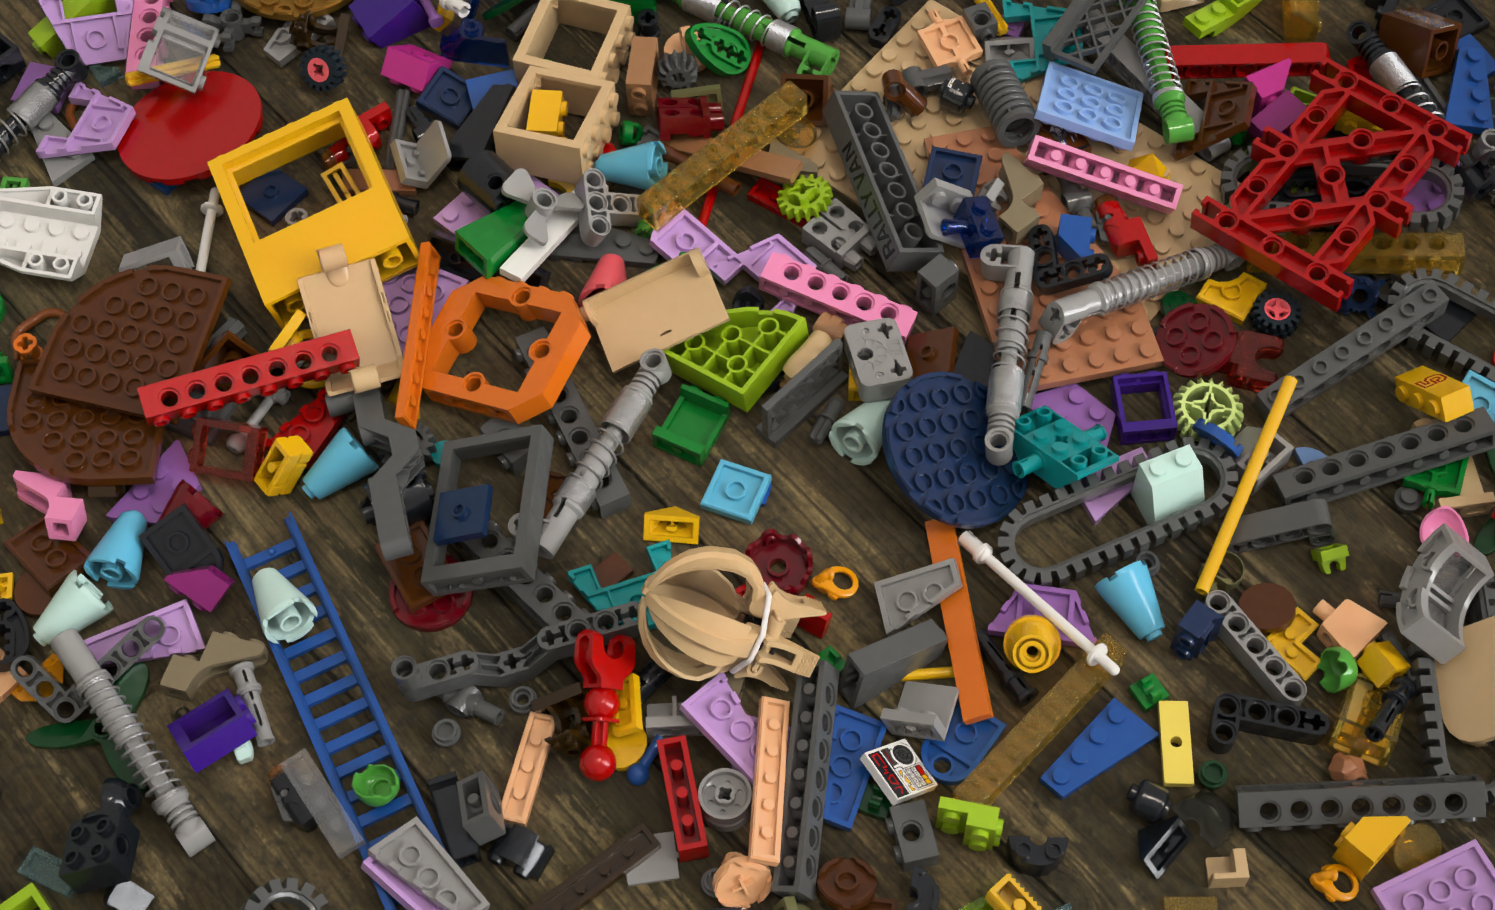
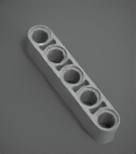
M1222 590L1211 591L1207 595L1204 604L1225 617L1218 633L1219 638L1274 702L1300 707L1307 692L1304 681L1226 592ZM1211 605H1218L1222 610H1215ZM1229 626L1238 627L1240 632L1232 631ZM1248 647L1256 648L1259 653L1250 652ZM1266 669H1273L1278 675L1273 676ZM1285 691H1292L1297 697H1289Z

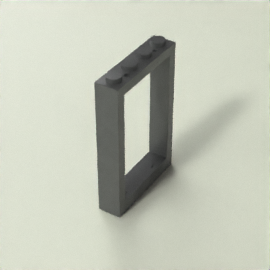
M542 424L444 442L420 582L434 597L535 581L554 438ZM529 448L514 554L444 565L447 544L438 546L433 542L440 493L457 489L461 460Z

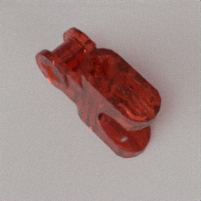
M1246 330L1236 332V344L1231 357L1215 372L1227 374L1226 382L1232 387L1260 392L1279 379L1275 372L1263 369L1256 360H1274L1279 358L1284 352L1285 343L1276 336Z

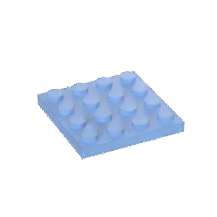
M1049 61L1034 118L1044 124H1052L1064 128L1067 132L1087 136L1093 141H1102L1111 144L1117 149L1132 151L1135 144L1144 93Z

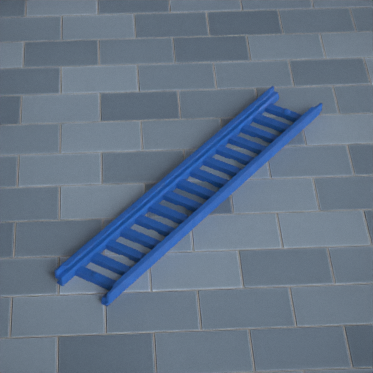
M289 512L290 516L284 518L292 538L246 559H243L235 541L230 543L227 540L224 541L259 622L260 617L253 590L252 577L249 571L297 550L302 560L282 568L278 572L287 580L307 572L312 582L298 588V590L307 598L317 594L322 605L315 607L318 614L317 617L314 616L312 622L314 623L328 617L332 628L283 649L279 640H277L278 643H273L268 639L267 641L363 860L369 857V848L395 831L392 830L368 842L363 829L411 806H414L419 820L445 849L292 513ZM338 639L342 651L293 672L289 661ZM347 662L349 663L353 674L305 696L303 695L299 684ZM359 685L364 697L317 719L313 718L309 708ZM370 709L374 721L324 743L320 734L321 731ZM381 733L385 745L335 768L331 755ZM392 757L397 768L395 772L400 782H403L407 794L357 817L352 804L360 800L353 789L346 792L341 780L367 768L369 764L374 765ZM372 879L385 910H398L397 905L400 903Z

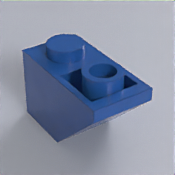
M1069 214L1060 215L1056 248L1057 252L1067 262L1094 254V250L1090 249V244H1094L1096 228H1091L1092 217Z

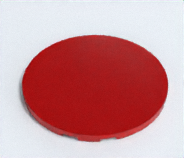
M203 71L202 75L207 78L202 91L197 89L195 94L167 83L158 86L139 100L133 107L136 115L118 144L119 155L125 166L134 176L148 183L161 182L164 185H182L188 180L196 178L203 180L212 176L208 161L251 142L255 135L260 133L264 120L262 116L263 104L253 85L246 79L232 73ZM196 73L180 76L177 79L192 84Z

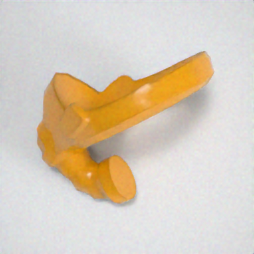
M833 566L823 570L820 574L813 577L811 582L818 592L827 594L834 601L838 598L852 597L859 587L856 575L850 569L842 566ZM840 572L848 575L851 578L852 587L846 590L838 588L832 581L834 574Z
M1341 864L1325 865L1321 867L1320 872L1311 874L1309 879L1314 889L1324 893L1325 898L1329 902H1348L1355 898L1359 891L1357 877L1349 868ZM1339 871L1345 873L1351 880L1352 889L1349 893L1340 892L1333 884V881H1336Z

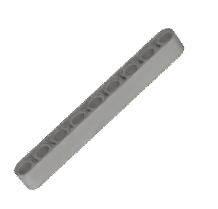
M1098 9L1092 10L1088 14L1089 19L1103 15ZM1109 21L1110 26L1114 27L1115 25ZM1106 22L1091 25L1093 32L1107 29ZM1088 26L1081 28L1082 35L1090 33ZM1110 35L1096 38L1097 45L1106 44L1111 40ZM1123 35L1104 62L1131 89L1143 92V101L1160 116V112L1153 105V95L1150 94V87L1147 85L1148 80L1145 78L1146 72L1143 71V64L1140 62L1139 50ZM1093 40L1084 42L1089 48L1094 47ZM1145 65V69L1148 70L1150 66ZM1150 73L1147 74L1148 78L1152 76ZM1150 81V85L1152 86L1155 83L1154 81ZM1152 88V92L1155 93L1157 89ZM1185 94V110L1187 115L1192 117L1194 130L1197 133L1200 131L1203 111ZM1226 138L1196 153L1205 161L1211 162L1231 148V141L1229 138Z

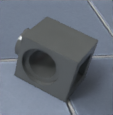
M986 2L963 9L962 16L979 44L984 43L985 40L996 39L998 22Z

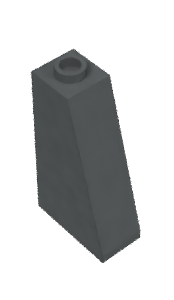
M929 619L849 653L838 684V690L852 709L861 706L899 683L909 673L922 669L940 658L948 640L945 632L932 619Z

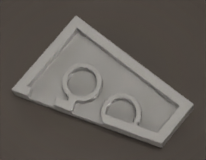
M328 14L317 17V23L335 25L334 19ZM286 21L282 28H278L263 49L265 56L281 68L301 53V51L296 49V46L290 44L291 34H289V28L292 21ZM312 33L311 39L316 41L322 35Z
M51 112L32 129L37 146H39L45 135L68 138L71 134ZM93 153L43 158L54 187H57L95 160Z
M954 558L874 582L886 635L888 637L894 635L963 587L957 562Z

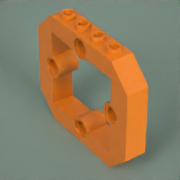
M482 276L453 290L430 329L422 385L423 391L432 402L515 424H520L553 408L591 338L586 322L573 295L566 291H552L544 286H530L522 281H509L501 276L488 279ZM485 307L518 314L525 321L539 319L555 323L547 339H539L530 346L528 354L534 363L518 392L490 385L480 372L469 373L464 378L448 374L458 355L468 353L476 346L477 336L472 330Z

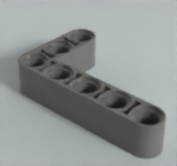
M150 615L144 618L97 662L102 669V664L105 661L115 662L118 667L116 675L112 676L115 682L165 634V621L157 615ZM154 620L160 624L161 630L157 636H149L145 632L144 627L147 621ZM132 640L137 642L139 645L137 655L128 656L125 654L123 646L126 641ZM22 655L12 662L10 671L13 678L57 721L62 723L71 722L90 705L84 704L86 698H80L75 690L76 683L67 689L36 657ZM26 660L33 665V672L30 676H23L19 673L18 664L20 661ZM41 681L52 683L54 691L51 696L40 694L38 687ZM68 701L73 704L75 710L72 716L66 717L59 712L61 702Z

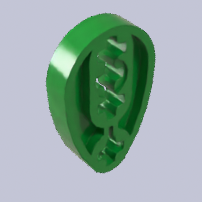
M716 23L695 24L686 30L685 41L693 54L701 63L717 75L733 77L748 67L751 57L750 47L745 37L738 31ZM695 32H698V37L700 38V40H696L697 35L694 34ZM715 43H718V48L721 51H717V46L714 45ZM725 49H728V54L731 55L728 58L726 57L727 53L723 51ZM736 54H738V59L741 61L737 63V57H734Z

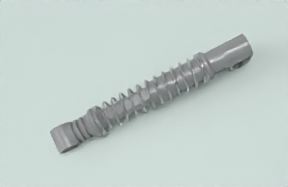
M1217 243L1205 248H1191L1182 253H1176L1174 256H1168L1166 259H1160L1158 262H1152L1150 265L1145 264L1142 268L1136 267L1134 270H1128L1126 273H1120L1118 276H1112L1110 279L1104 278L1102 282L1096 281L1089 284L1085 290L1051 301L1038 323L1044 331L1053 334L1051 342L1057 345L1069 339L1084 318L1092 315H1107L1115 310H1121L1124 307L1138 304L1141 301H1146L1163 293H1169L1171 290H1177L1180 287L1205 280L1211 276L1212 272L1225 269V271H1231L1239 267L1245 259ZM1161 261H1165L1164 266L1160 264ZM1153 264H1157L1156 269L1152 267ZM1184 278H1189L1187 282L1183 281ZM1173 283L1172 287H1168L1167 284Z
M70 628L55 636L51 640L50 646L75 681L77 695L80 698H86L84 704L91 705L90 713H96L98 716L96 723L102 722L104 726L102 732H108L110 735L108 741H114L116 744L114 750L126 751L121 755L120 760L131 758L132 761L127 765L126 769L137 767L138 771L133 774L132 778L140 776L144 778L139 784V788L147 785L150 787L145 797L152 796L153 794L156 796L157 799L151 804L157 815H163L167 819V823L171 825L172 831H175V836L190 858L216 841L202 818L197 816V811L193 810L194 807L188 799L189 792L185 788L186 786H180L181 779L173 778L175 770L167 769L169 761L165 759L160 760L163 752L155 750L156 742L149 741L150 733L143 731L144 724L137 722V714L131 713L132 705L124 704L126 696L118 695L120 687L112 686L114 678L106 669L100 668L93 653L77 630ZM145 734H147L148 737H147V739L144 741V740H143V737H144ZM147 744H154L152 750L149 749ZM153 753H160L159 758L156 759ZM166 762V765L162 768L159 763ZM172 771L171 777L168 778L165 772ZM172 781H178L179 783L175 787Z

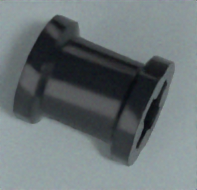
M644 9L637 15V22L640 25L638 30L640 37L658 38L660 36V28L657 25L659 16L653 9Z

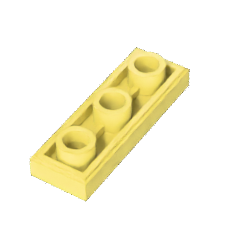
M1158 701L1163 787H1193L1194 774L1188 701ZM1171 743H1176L1179 747H1174Z

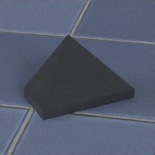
M1175 815L1138 830L1139 859L1153 879L1158 880L1193 838V835L1180 816Z

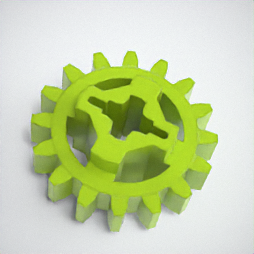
M802 174L800 179H795L792 185L784 183V190L778 191L779 198H777L779 209L782 215L787 216L788 220L795 217L796 222H800L802 218H805L808 222L813 215L819 218V212H827V206L832 205V189L829 181H824L822 176L815 179L814 174H810L808 178H805Z

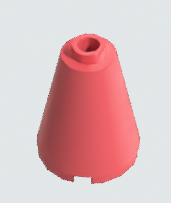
M605 254L599 259L579 295L578 304L580 307L583 306V300L627 280L625 262L619 255Z

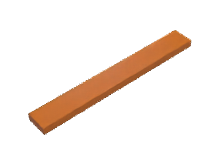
M429 241L423 242L420 245L395 419L399 424L415 430L417 427L441 256Z
M932 519L925 522L932 563L935 564L954 558L957 562L963 585L958 591L940 602L948 638L956 687L959 690L958 697L963 722L969 725L994 716L956 528Z

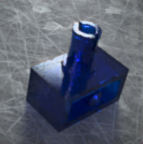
M987 196L964 197L953 216L954 219H943L941 221L942 235H961L969 258H980L981 250L985 246L1001 244L1004 239Z

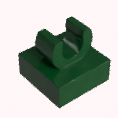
M867 783L858 813L885 822V818L889 814V807L892 804L879 786Z

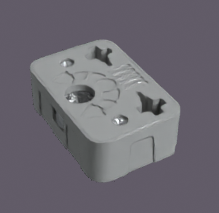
M876 319L850 324L845 328L844 351L858 389L859 398L863 402L871 403L893 398L898 390L913 379V370L898 325L894 319Z

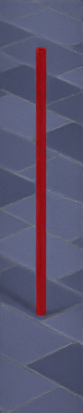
M758 40L724 140L734 143L766 47H762ZM716 165V167L725 172L726 168ZM713 184L708 188L698 221L705 227L707 226L719 190Z

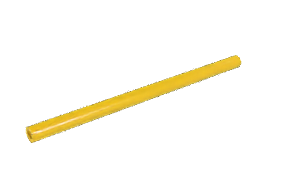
M1287 375L1282 381L1194 590L1201 595L1206 596L1210 591L1298 380L1292 376Z

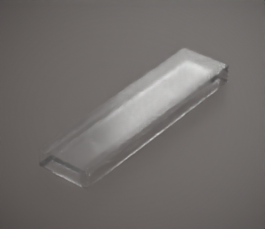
M305 748L280 763L281 768L339 860L365 844L364 839Z

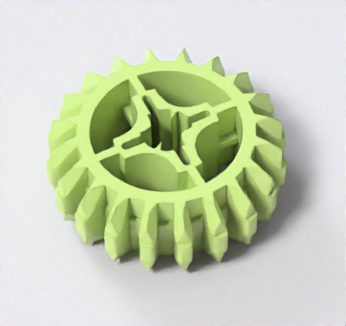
M1200 378L1197 384L1190 380L1187 386L1182 385L1172 399L1178 426L1177 431H1181V439L1193 436L1194 442L1200 441L1201 437L1192 429V425L1199 418L1205 420L1203 422L1204 425L1207 422H1212L1234 437L1235 433L1240 430L1241 422L1244 419V413L1242 412L1243 403H1239V394L1232 395V387L1225 389L1223 388V381L1217 385L1214 384L1212 378L1208 383H1205ZM1205 407H1207V413L1209 414L1207 419L1206 412H1204Z

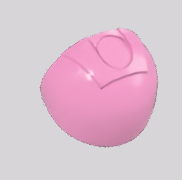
M1442 506L1432 510L1424 517L1420 525L1419 534L1422 543L1443 523L1469 542L1464 521L1449 506Z

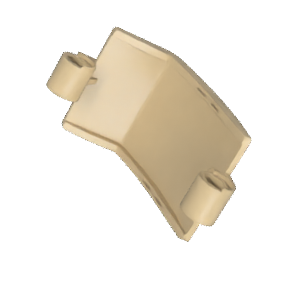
M342 243L317 249L316 252L322 272L298 278V286L313 337L315 339L350 329L360 357V364L356 369L349 370L348 374H341L340 372L331 374L325 380L328 397L353 390L355 394L379 388L382 382L400 378L403 355L375 259L370 258L348 264ZM327 353L322 358L325 361L332 362L337 357L332 353Z

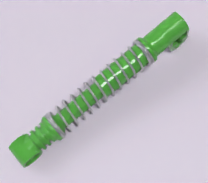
M1133 0L1122 2L1125 9L1134 7L1137 3ZM1147 0V3L1132 22L1133 25L1131 24L1130 26L1132 27L1131 32L1134 34V41L1137 42L1136 48L1139 50L1138 55L1141 57L1140 62L1143 64V71L1146 72L1147 85L1150 87V94L1153 95V105L1160 112L1162 118L1163 137L1166 144L1193 141L1195 135L1192 117L1188 116L1185 110V93L1180 83L1178 69L1173 60L1164 24L1159 15L1156 0ZM1145 65L1150 66V68L1146 70ZM1148 73L1152 74L1150 78L1147 77ZM1150 81L1155 82L1152 86L1150 85ZM1152 88L1157 89V91L1153 93Z

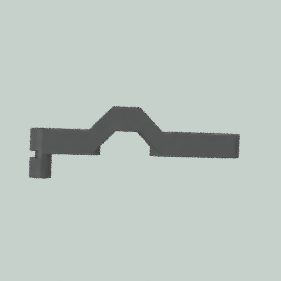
M380 387L355 394L354 390L331 397L325 394L331 418L356 412L363 445H371L392 453V456L373 477L368 478L379 542L386 562L414 554L402 491L425 466L416 430L387 419Z
M628 602L546 626L523 646L497 654L465 650L419 664L411 656H399L392 662L391 672L403 697L411 702L471 685L506 688L533 680L556 660L574 656L576 638H573V636L585 629L601 633L604 638V646H608L609 641L617 635H627L632 638L640 636L637 620L632 621V618L637 617L639 602ZM646 614V624L648 627V618ZM606 624L613 625L609 630H601V627ZM516 665V668L512 669L511 666ZM446 673L443 678L434 679L437 674Z

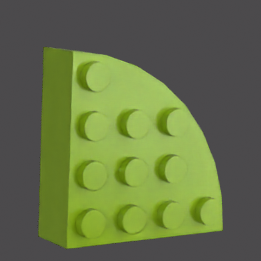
M759 307L727 309L730 321L663 352L673 374L715 396L724 398L728 403L748 413L783 370L786 361L809 337L806 318L779 309H774V311L759 310Z

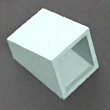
M1190 444L1139 463L1131 496L1147 525L1205 501L1203 467Z

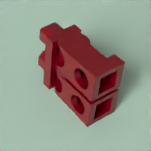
M699 96V100L696 98H657L656 121L660 141H670V134H688L692 137L702 135L703 138H710V131H724V115L721 103H708L707 96Z

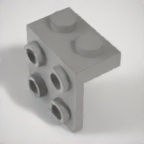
M435 120L417 143L394 139L390 144L401 184L427 189L446 165L449 164L452 157L442 122Z

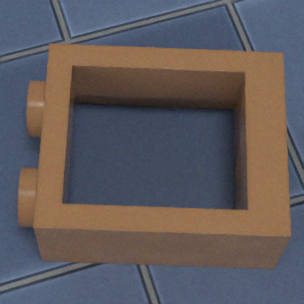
M633 36L625 83L630 115L654 116L659 83L656 72L659 60L658 38Z

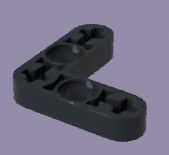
M1040 224L1034 226L1029 232L1030 248L1035 253L1033 266L1035 282L1043 294H1054L1096 281H1102L1113 272V266L1109 257L1103 253L1059 264L1056 241L1050 227ZM1041 235H1044L1045 246H1042L1039 242ZM1051 255L1048 263H1039V259L1042 256ZM1103 263V265L1101 266L1102 269L1097 270L1098 264ZM1085 267H1088V271H1089L1088 274H1087V272H1086V270H1085ZM1074 269L1081 270L1078 277L1074 279L1067 278L1070 271ZM1048 278H1052L1049 284H1045Z

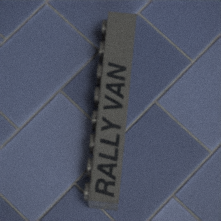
M834 90L822 112L886 271H919L940 253L943 255L945 251L941 241L933 240L925 233V227L917 211V204L914 199L919 189L878 92Z

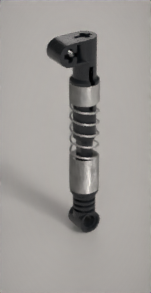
M1356 20L1351 23L1346 31L1347 39L1360 53L1364 61L1367 62V69L1376 83L1438 117L1441 115L1442 119H1444V114L1436 111V104L1429 102V94L1422 93L1421 84L1418 83V80L1398 54L1386 47L1370 24L1364 20ZM1366 32L1365 37L1358 40L1359 36ZM1417 86L1420 88V93L1414 92ZM1421 94L1427 96V99L1421 100L1419 97ZM1495 150L1485 153L1476 161L1472 159L1468 151L1464 156L1460 154L1459 160L1463 165L1460 167L1456 165L1454 167V175L1460 174L1463 180L1462 187H1465L1464 193L1469 200L1477 201L1495 189V169L1493 167L1495 165ZM1441 161L1440 167H1443L1446 163ZM1486 168L1492 175L1488 179L1482 172Z
M66 49L61 51L57 55L54 68L50 69V73L47 72L46 77L33 81L21 93L18 99L14 100L11 106L7 107L6 110L11 116L5 122L0 119L2 124L0 126V157L3 154L9 155V148L12 145L18 146L17 135L27 136V130L32 131L58 105L61 100L60 96L62 92L67 90L66 88H69L73 83L82 82L87 77L88 68L76 50ZM22 129H24L25 135L20 134L19 132Z

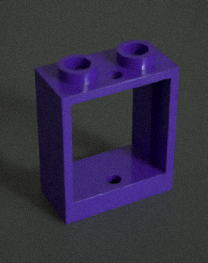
M1147 371L1140 374L1121 373L1113 376L1110 394L1113 410L1116 414L1115 421L1120 445L1174 440L1178 426L1167 372ZM1157 391L1163 419L1126 422L1121 394Z
M228 688L167 725L196 773L257 736L252 726L256 723L255 718L240 695L233 697Z

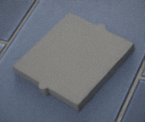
M673 831L653 834L660 842L661 849L626 874L628 887L680 879L677 862L679 854L676 851Z

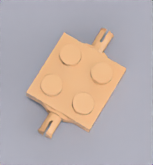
M936 9L929 11L928 17L933 24L918 30L917 38L933 66L950 65V68L958 67L963 77L970 76L972 70L967 62L981 58L983 50L962 15L952 19H941Z

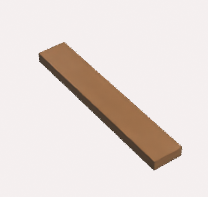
M670 134V141H663V143L691 159L702 162L708 161L713 165L789 185L793 184L803 168L801 160L712 137L703 138L702 135L692 137L688 134Z

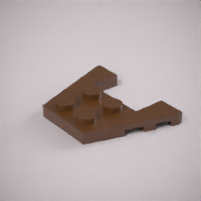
M1195 78L1188 79L1185 94L1192 101L1206 99L1200 131L1195 133L1194 140L1173 144L1171 155L1175 161H1179L1250 128L1257 92L1255 84L1247 81L1226 80L1225 83H1216L1212 79H1206L1205 82H1198Z

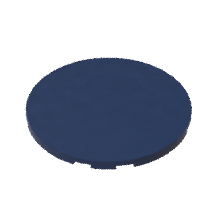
M941 371L920 375L905 384L897 391L887 406L882 425V444L888 467L896 483L908 499L933 519L946 525L964 529L990 526L1005 518L1022 500L1028 486L1027 475L1023 478H1018L1014 474L1012 464L1015 461H1019L1014 450L1012 459L1005 465H993L986 458L984 439L988 427V417L985 413L988 388L978 381L972 382L963 378L961 374ZM997 445L994 448H1002L1004 446Z

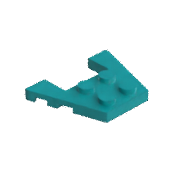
M1002 0L1004 21L1006 23L1031 22L1035 58L1009 61L1017 78L1022 83L1046 72L1049 60L1044 58L1042 42L1066 11V8L1048 5L1047 8L1033 6V3L1029 2L1018 4L1012 3V0ZM1081 28L1075 32L1076 37L1082 35ZM1083 42L1078 43L1080 50H1084ZM1074 44L1064 47L1061 52L1069 54L1076 52L1077 49ZM1055 58V60L1053 61V62L1058 63V64H1061V65H1066V64H1068V63H1066V62H1064V61H1061V60H1059V59H1056V58Z
M666 540L646 547V554L654 571L652 573L601 588L593 567L589 564L567 571L568 580L596 612L628 602H640L641 597H645L641 589L648 576L654 574L665 562L671 559V542ZM646 606L648 629L658 628ZM637 617L632 618V621L637 620Z

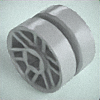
M730 768L716 769L703 778L698 789V799L705 823L711 828L722 832L734 831L745 825L751 816L752 789L748 779L739 771Z

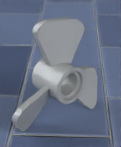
M523 168L514 171L501 188L504 196L527 204L525 214L528 219L523 226V231L527 237L541 246H545L548 242L546 222L554 210L582 211L584 208V203L574 193L566 192L556 196L550 189H536L529 173Z

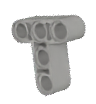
M595 168L586 170L575 185V194L584 203L583 210L577 211L581 240L591 247L598 246L611 230V225L637 227L639 220H648L656 210L655 202L648 196L607 192L605 177L601 171Z

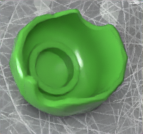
M1331 646L1321 653L1320 663L1317 665V668L1324 672V677L1319 683L1328 693L1341 692L1355 683L1358 677V667L1354 657L1347 649L1341 646Z
M369 764L362 773L355 772L351 786L361 802L369 807H381L397 796L400 789V780L393 768L385 764Z

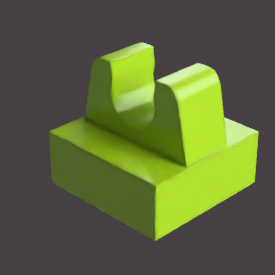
M1335 543L1310 550L1313 561H1317L1322 573L1331 574L1330 564L1333 561L1336 563L1337 570L1343 571L1346 569V557L1349 556L1347 545Z

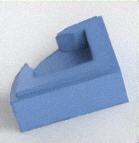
M1299 447L1293 451L1299 466L1327 457L1322 452L1309 447Z

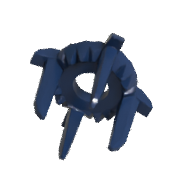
M1364 276L1352 277L1354 283L1351 295L1347 300L1342 298L1341 306L1336 313L1342 311V314L1347 316L1350 314L1349 311L1353 313L1366 312L1371 320L1377 316L1373 307L1379 299L1380 286L1386 282L1383 278L1373 281ZM1355 290H1365L1367 298L1363 302H1355L1352 299V294H1354Z

